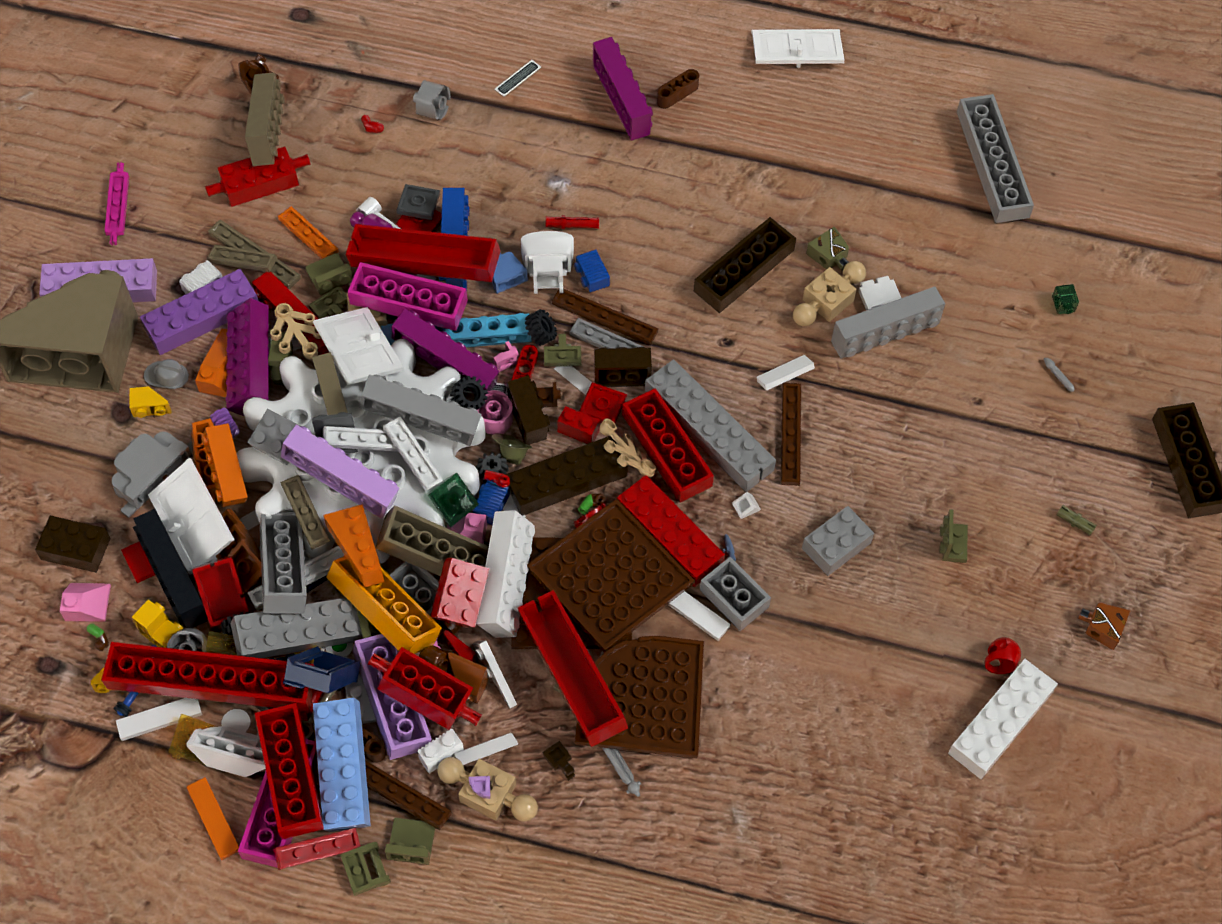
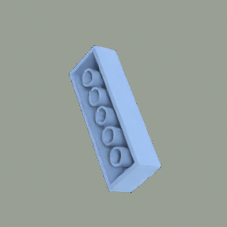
M355 698L313 703L323 830L335 832L352 828L370 827L360 701Z

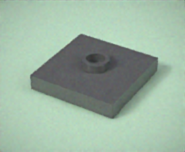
M405 184L397 207V214L432 220L439 200L440 190Z

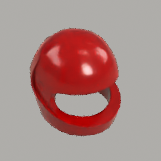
M998 638L989 645V655L985 658L984 664L985 668L991 673H1011L1016 670L1021 660V649L1016 641L1011 638ZM997 659L1001 664L995 667L990 662Z

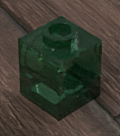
M1074 284L1055 287L1052 299L1057 314H1071L1075 312L1079 300Z

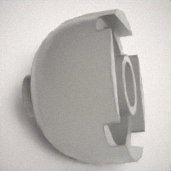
M194 628L179 630L171 637L167 643V648L209 652L210 645L207 637L201 631Z

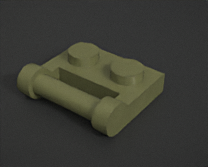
M372 842L340 854L354 896L388 885L391 882L389 875L385 873L379 856L377 842ZM367 853L371 856L378 878L373 880L363 856Z

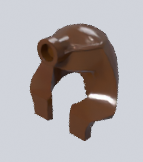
M257 54L255 60H245L238 64L240 78L250 94L252 93L254 75L273 73L269 71L265 64L267 58L260 54Z

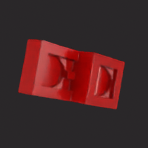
M140 542L121 549L137 583L155 575Z

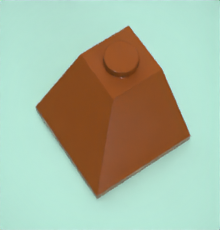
M449 652L448 659L452 676L473 687L466 702L478 704L488 685L487 668Z

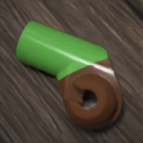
M601 493L587 495L579 506L578 511L585 515L590 507L603 504L605 496Z
M94 623L89 624L87 632L98 639L94 646L99 651H103L105 647L109 646L104 630Z

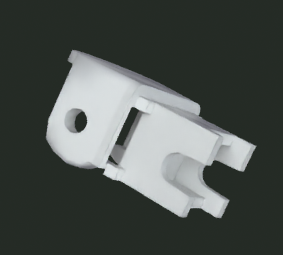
M540 231L522 236L521 255L523 266L527 269L530 277L534 279V294H538V289L559 288L560 293H563V276H566L567 272H571L573 263V236L558 231Z

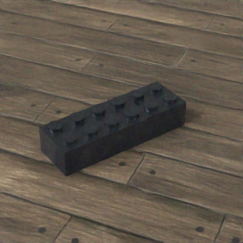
M156 509L133 518L136 524L133 529L179 624H184L186 628H194L207 622L208 618L203 603Z

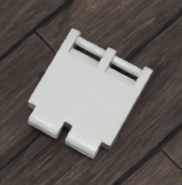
M889 276L876 278V284L873 279L860 282L858 292L866 311L901 299L894 279L890 280Z

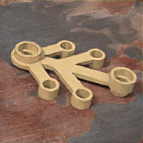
M286 303L279 304L275 309L277 321L274 328L270 331L271 339L278 341L282 338L281 329L284 322L288 325L283 341L279 343V351L283 354L289 353L291 350L290 342L293 335H295L302 346L304 357L312 359V357L317 356V345L313 342H308L302 333H311L314 338L321 339L319 333H316L318 331L315 326H312L314 325L315 315L293 311L292 307ZM293 319L304 320L305 324L296 323Z
M605 418L600 424L599 430L603 435H610L617 442L615 444L613 441L608 440L604 445L605 450L609 453L614 451L621 453L617 458V462L621 466L626 467L629 464L637 468L641 475L653 477L656 466L647 459V452L642 447H638L635 450L634 439L630 434L625 433L620 438L614 432L617 429L616 424L612 420Z

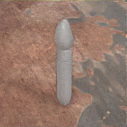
M1044 358L1047 368L1051 369L1052 373L1065 388L1074 392L1073 384L1055 365L1054 361L1050 358Z

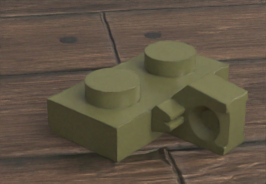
M338 286L310 303L309 309L318 319L324 318L327 315L333 316L344 313L342 310L344 309L343 305L347 303V294Z
M559 334V344L544 346V366H581V346L566 344V334Z

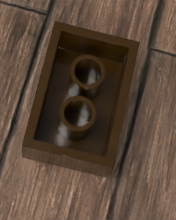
M602 347L594 349V381L596 384L605 387L645 386L646 379L651 376V348Z
M529 375L508 381L506 393L512 402L513 415L523 442L527 445L546 440L547 432H549L548 426L550 425L547 414L544 415L542 411L544 408L543 402L540 397L537 398L535 393L537 392L535 381H531Z
M50 515L35 551L43 561L97 573L111 538L106 528Z

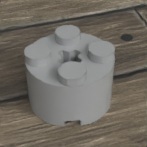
M423 80L419 91L413 96V102L416 103V114L441 120L446 115L449 107L446 105L447 100H450L451 97L449 87Z

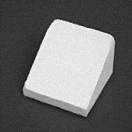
M748 492L732 502L741 519L761 510L753 495Z

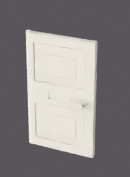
M840 29L751 30L756 64H796V67L800 68L801 64L844 63Z
M368 307L313 320L315 328L328 351L331 352L332 358L348 385L366 381L369 374L385 376L404 371L402 363Z
M188 458L148 494L190 576L194 575L193 567L208 563L234 541L228 526L191 458Z

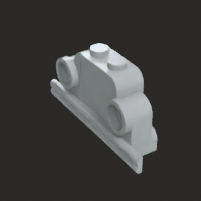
M159 432L154 438L148 434H141L134 438L124 451L117 454L114 460L117 473L112 477V485L115 494L128 501L120 510L124 515L130 518L149 499L148 494L163 482L164 475H171L188 458L193 456L192 441L186 445L168 432Z

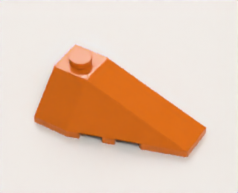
M221 328L200 366L195 382L201 393L226 397L227 395L226 349L228 329Z

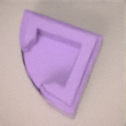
M490 776L469 777L472 790L478 796L490 799Z

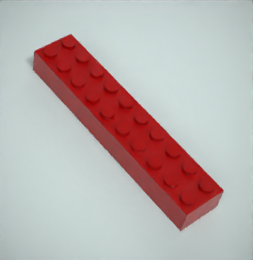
M111 642L101 678L106 688L111 690L271 708L296 703L299 711L310 712L314 689L309 687L297 688L283 683L287 661Z

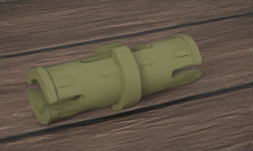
M1062 505L1057 513V516L1068 521L1072 527H1077L1090 536L1097 526L1082 517V514H1077Z

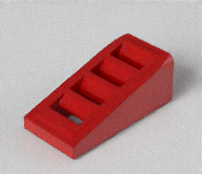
M445 630L443 632L445 641L454 654L474 663L478 661L475 651L450 631Z

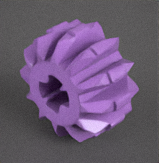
M226 408L218 409L210 415L214 426L229 423L232 438L239 434V428Z

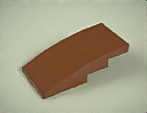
M229 508L222 513V517L234 541L217 554L216 558L222 559L232 555L243 589L242 595H245L262 577L261 551L244 524L233 510Z

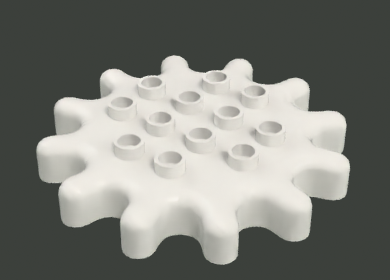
M405 339L394 341L391 347L402 363L404 371L382 377L390 382H400L404 387L410 389L417 388L427 395H437L441 400L451 401L453 396H450L451 388L461 379L460 373L453 367L446 366L430 376H418L412 373L416 365L413 345ZM295 356L286 357L282 360L279 368L282 382L289 392L285 397L276 401L258 397L248 399L243 406L247 426L254 431L268 408L294 423L306 427L311 431V434L316 436L312 418L322 414L328 415L316 370L310 369L301 359ZM334 361L348 413H352L355 428L384 430L383 426L393 419L359 408L366 381L348 385ZM482 416L471 446L478 445L485 439V422ZM407 425V427L443 479L441 484L427 492L399 451L358 449L356 453L346 454L350 458H356L361 461L366 468L376 470L382 478L390 479L397 484L399 491L391 508L395 505L445 527L443 514L434 504L437 498L446 493L462 496L468 492L475 495L480 488L477 468L471 463L455 457L460 449L470 446ZM254 447L239 450L236 454L243 481H268L273 484L272 489L256 502L255 512L259 523L261 513L266 514V519H271V515L279 512H294L280 482L299 475L330 539V542L311 549L303 533L304 548L310 554L311 559L331 550L335 540L326 527L323 515L354 507L358 504L290 462L288 465H285ZM364 508L374 546L376 547L384 518L382 520ZM376 549L380 564L388 560L390 554Z

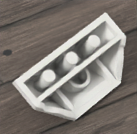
M219 726L203 730L201 728L195 729L187 742V747L207 767L243 777L266 769L260 738L257 735Z

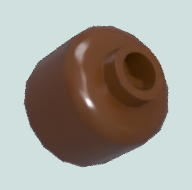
M434 645L426 647L419 654L420 658L443 671H446L449 667L448 654Z

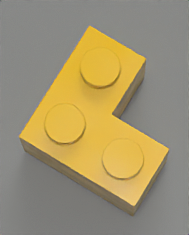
M148 599L132 616V619L141 635L157 647L167 648V643L171 637L179 630H182L183 627L176 621L172 623L168 620L169 617L164 613L165 609L158 602L154 604Z

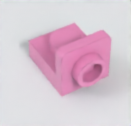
M509 341L505 342L506 352H501L493 357L494 365L498 368L499 372L517 364L518 351L515 346H511Z

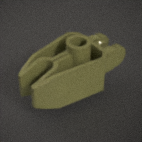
M282 332L280 340H272L270 353L268 354L271 378L274 384L278 386L283 384L279 368L284 358L293 354L292 340L289 353L283 354L279 351V343L283 341L286 332Z

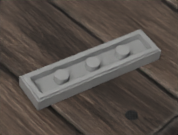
M580 318L576 320L570 330L571 336L598 348L644 347Z

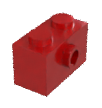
M567 406L564 407L557 420V432L586 444L594 442L600 431L599 419L589 416L584 411H577Z

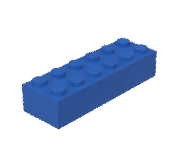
M443 188L441 233L468 236L470 208L469 196L465 195V188ZM439 277V280L446 281V284L463 287L467 290L466 279Z

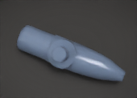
M725 534L723 553L726 552L728 558L731 557L736 561L731 539Z

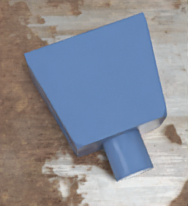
M500 252L492 280L496 294L528 281L527 269L512 252L504 254Z

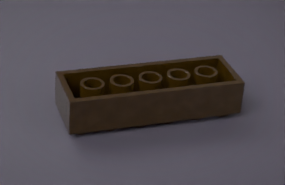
M769 217L695 278L693 292L720 314L795 250L796 237Z
M1195 403L1158 408L1152 421L1188 519L1222 513V475Z
M607 436L506 474L510 478V494L519 514L522 516L627 477L628 465L623 467L617 462V458L621 453L617 451L609 453L604 448L608 440L617 444L611 436Z

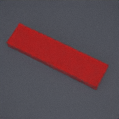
M356 828L277 847L273 851L278 870L340 855L361 846Z

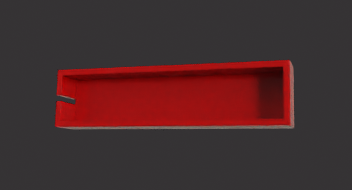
M355 224L351 236L352 241L349 242L346 251V257L351 267H358L359 263L362 262L403 273L492 282L500 255L497 239L362 224Z
M554 590L537 598L542 610L541 612L538 611L534 600L518 607L524 625L589 745L593 747L628 729L621 709Z

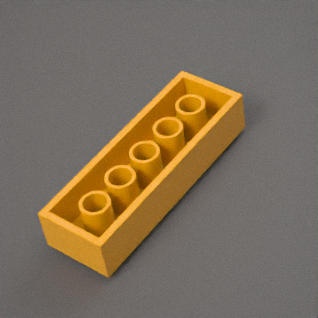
M345 556L332 562L326 578L398 651L403 647L416 654L435 643L442 627L383 569L382 573L385 582L364 587Z

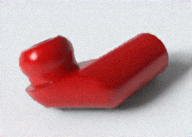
M368 115L361 117L367 132H383L384 125L382 123L371 121Z
M485 470L483 479L493 481L501 488L509 486L510 478L507 475Z

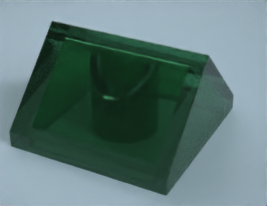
M454 473L441 484L432 488L428 494V497L449 527L455 525L479 505L458 473Z

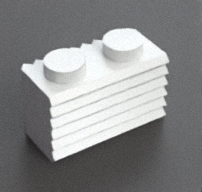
M206 260V262L200 263L194 271L185 274L179 280V283L185 294H188L223 276L215 266Z
M450 729L443 733L442 736L439 735V738L429 742L428 745L425 744V747L418 749L419 760L430 774L438 769V765L443 759L455 757V753L463 751V743L455 731Z

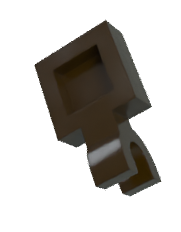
M560 741L542 752L554 771L561 768L568 781L575 777V770L568 763L572 760L571 755Z

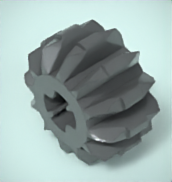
M491 452L490 456L484 453L483 459L479 458L476 465L479 479L484 477L485 470L505 475L509 471L507 460L502 458L500 453L494 456L493 452Z

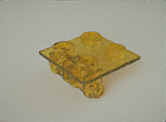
M181 714L168 753L172 754L174 759L179 760L182 757L205 765L187 747V742L195 729L201 728L203 730L218 726Z

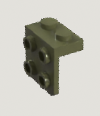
M336 253L306 266V272L320 295L332 291L338 286L341 287L353 280L349 264L344 265L342 259Z

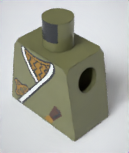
M835 227L808 243L806 254L825 269L833 268L837 265L843 270L844 266L849 263L846 259L849 246Z

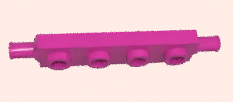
M122 162L117 163L116 172L110 173L104 232L106 236H110V245H113V243L117 245V236L124 235L129 174L124 172V163Z

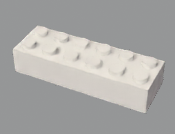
M516 510L495 512L485 565L486 568L490 569L476 625L495 638L517 636V630L520 625L518 607L523 605L522 600L526 589V576L529 571L527 564H529L532 552L531 546L535 534V525Z
M1024 659L953 743L948 754L978 778L982 779L1051 696L1058 683Z

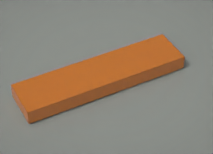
M292 206L278 215V220L321 259L339 252L338 248Z
M206 777L186 786L220 859L223 860L237 853L239 845Z

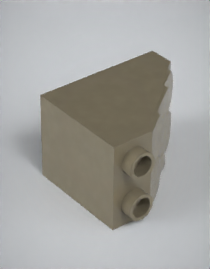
M102 270L99 274L87 273L65 283L60 289L27 302L26 307L3 317L0 320V368L7 381L119 393L138 321V315L123 276L111 270Z

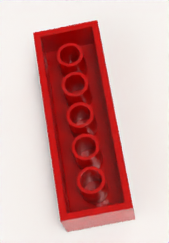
M656 388L623 403L622 416L679 503L713 487V473Z
M647 475L617 497L622 505L695 580L694 585H692L694 588L701 583L705 576L724 562L725 554Z
M293 703L255 713L277 829L281 839L324 829L297 704Z

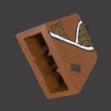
M1098 603L1093 612L1082 608L1078 619L1089 623L1085 632L1088 636L1114 650L1119 643L1130 610Z

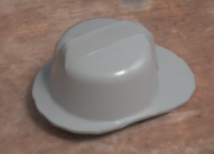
M173 359L154 362L144 371V379L149 385L168 389L181 388L186 384L189 377L187 369Z

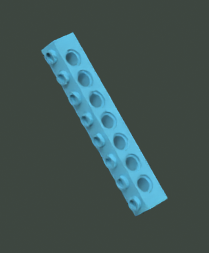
M529 313L461 318L456 331L435 326V329L440 332H446L450 335V339L456 343L461 342L466 347L501 345L507 341L510 344L532 342L531 335H528L529 331L525 328L527 326L525 325V318ZM393 324L381 326V330L390 345L395 341L391 338Z

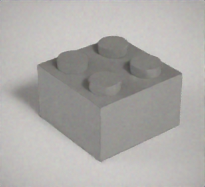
M267 408L247 443L260 452L288 465L289 462L281 457L282 445L295 425L298 424Z

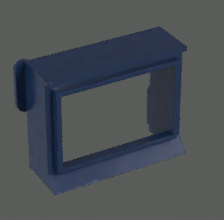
M317 646L288 657L283 683L297 688L309 687L330 693L351 683L358 682L361 661L355 662V660L321 651ZM314 659V666L305 664V662Z

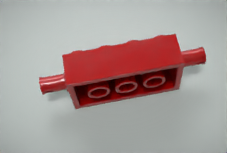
M284 146L277 149L278 156L275 157L274 164L253 166L251 157L217 167L221 179L220 182L205 186L208 197L222 192L226 193L231 207L299 186L296 169L311 165L309 157L305 154L304 156L292 159Z
M401 647L391 662L376 655V653L373 654V657L368 662V665L384 673L377 688L379 691L442 727L450 730L456 718L459 717L474 724V726L479 722L482 714L466 706V701L473 687L405 648Z

